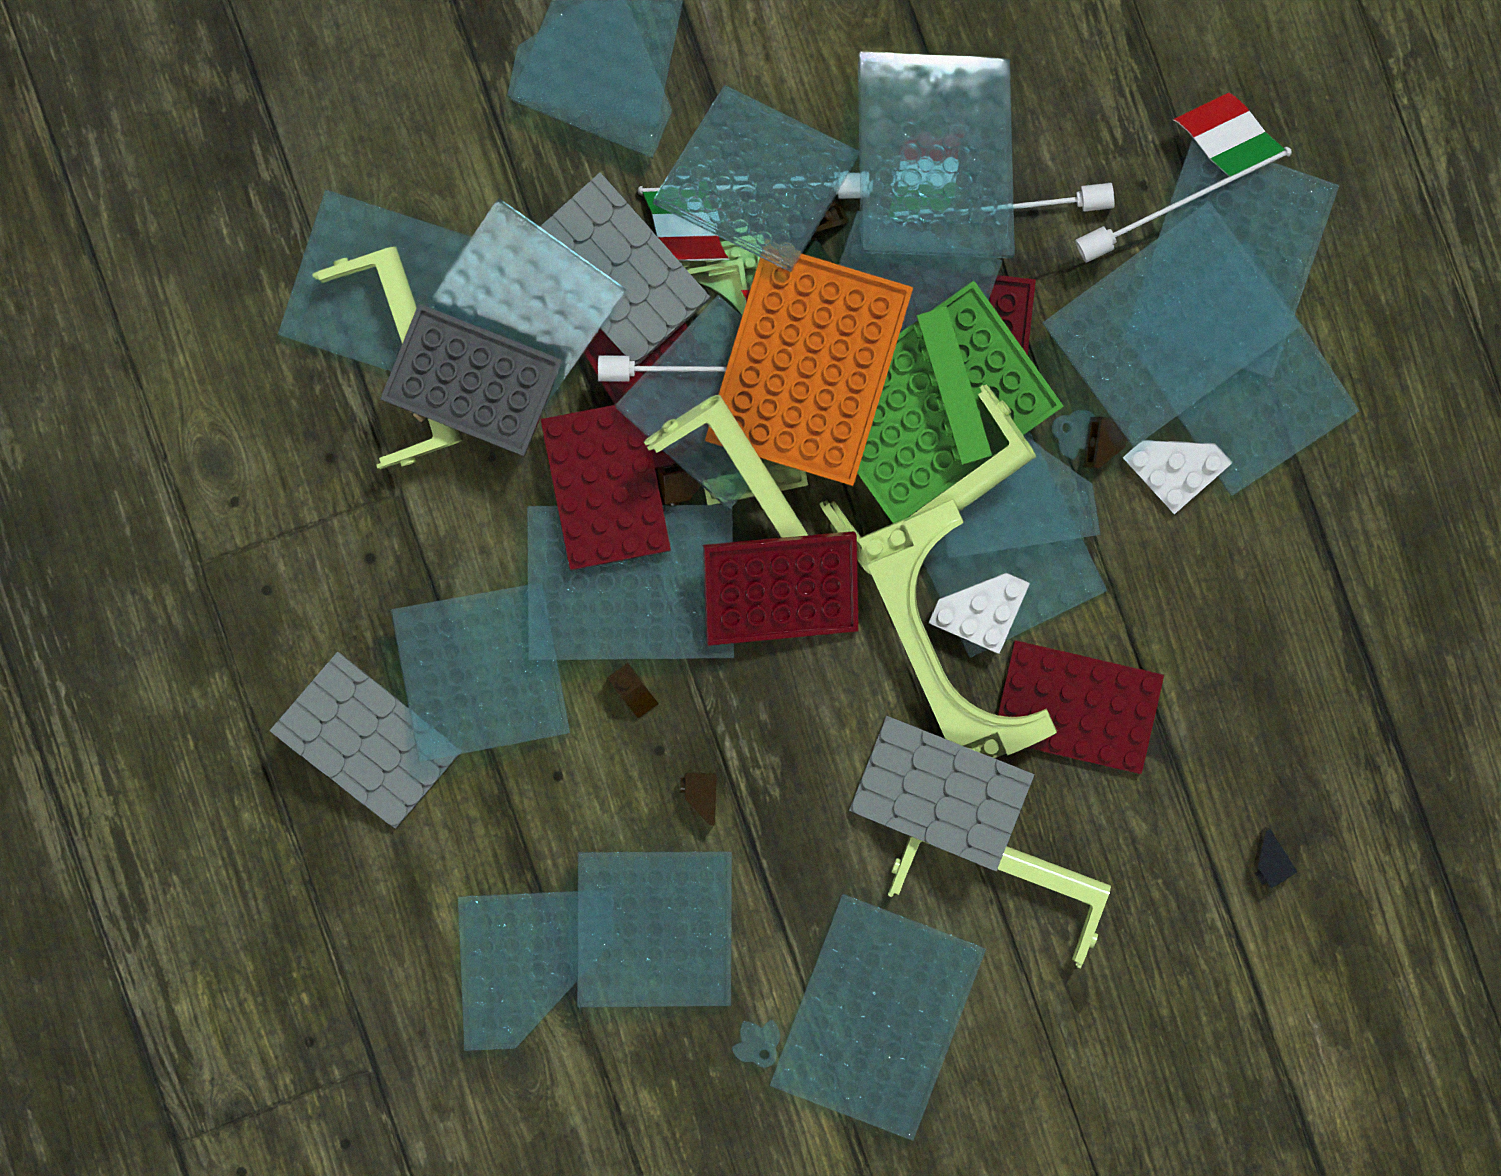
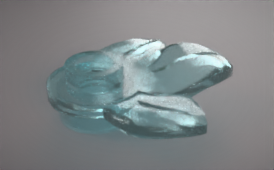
M1076 410L1070 416L1061 415L1053 421L1052 432L1059 439V449L1066 457L1075 459L1079 448L1086 449L1090 417H1095L1093 413L1086 410ZM1064 423L1068 425L1066 433L1062 429Z
M773 1020L768 1021L762 1028L753 1022L744 1021L740 1030L742 1042L732 1047L735 1056L743 1062H754L757 1066L763 1068L773 1065L777 1059L776 1046L780 1041L778 1026ZM767 1050L769 1057L766 1059L761 1058L759 1055L760 1051Z

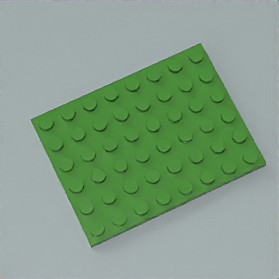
M975 281L969 283L933 310L947 306L992 456L965 465H961L960 460L955 462L951 447L955 446L953 436H947L943 423L948 421L946 413L939 410L936 397L940 396L938 387H932L928 372L932 371L930 361H924L921 347L925 346L922 337L917 338L914 325H910L899 333L857 472L893 524L912 515L1009 445L1008 439L978 396L982 392L980 389L982 385L987 384L999 402L1003 400L1011 411L1009 416L1023 435L1064 407Z

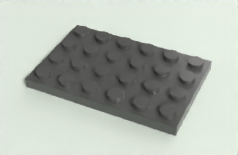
M418 304L380 399L525 457L563 360Z

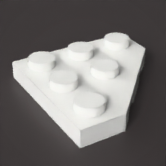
M1142 440L1123 457L1174 514L1232 464V461L1215 443Z
M1008 573L939 599L928 623L999 654L1030 583Z

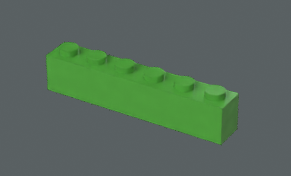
M947 306L917 315V322L913 323L917 338L922 337L925 346L921 347L924 361H930L932 371L928 372L932 387H938L940 396L936 397L939 410L946 413L948 421L943 423L947 436H953L955 446H952L951 450L955 462L960 460L961 465L991 457L992 453Z

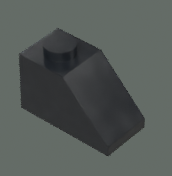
M1267 827L1262 829L1254 862L1257 871L1254 874L1262 886L1266 884L1267 887L1273 888L1297 873V870L1271 829Z

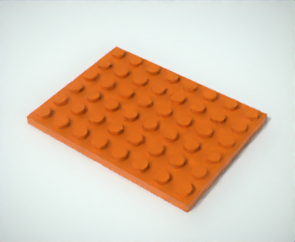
M764 243L719 395L728 406L760 458L844 484L854 485L913 287ZM709 427L705 441L722 446L712 428Z

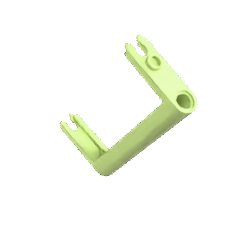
M397 247L385 248L348 261V258L339 259L333 262L334 266L312 274L313 278L315 277L321 283H325L376 267L403 344L417 307ZM428 419L433 434L432 439L379 458L380 463L377 464V468L383 469L401 463V466L415 463L416 457L461 442L459 431Z
M987 384L980 387L982 392L978 396L1008 439L1009 445L913 515L951 499H954L960 512L1036 458L1034 450L1009 416L1011 413L1009 407L1003 400L999 402ZM827 500L824 503L821 502L820 506L830 520V527L834 533L854 531L857 534V560L863 569L872 575L868 568L869 562L858 540L860 535L835 501L831 503Z
M720 395L706 399L676 420L671 419L663 424L662 429L644 441L645 445L650 444L647 447L649 450L654 449L657 453L707 423L712 428L779 536L784 538L808 535Z
M909 836L901 859L896 858L891 871L895 876L888 892L890 897H893L894 893L899 895L920 842L924 841ZM1006 846L998 870L1090 905L1072 957L1076 962V966L1081 968L1089 947L1093 948L1097 941L1098 934L1095 931L1108 899L1111 885Z

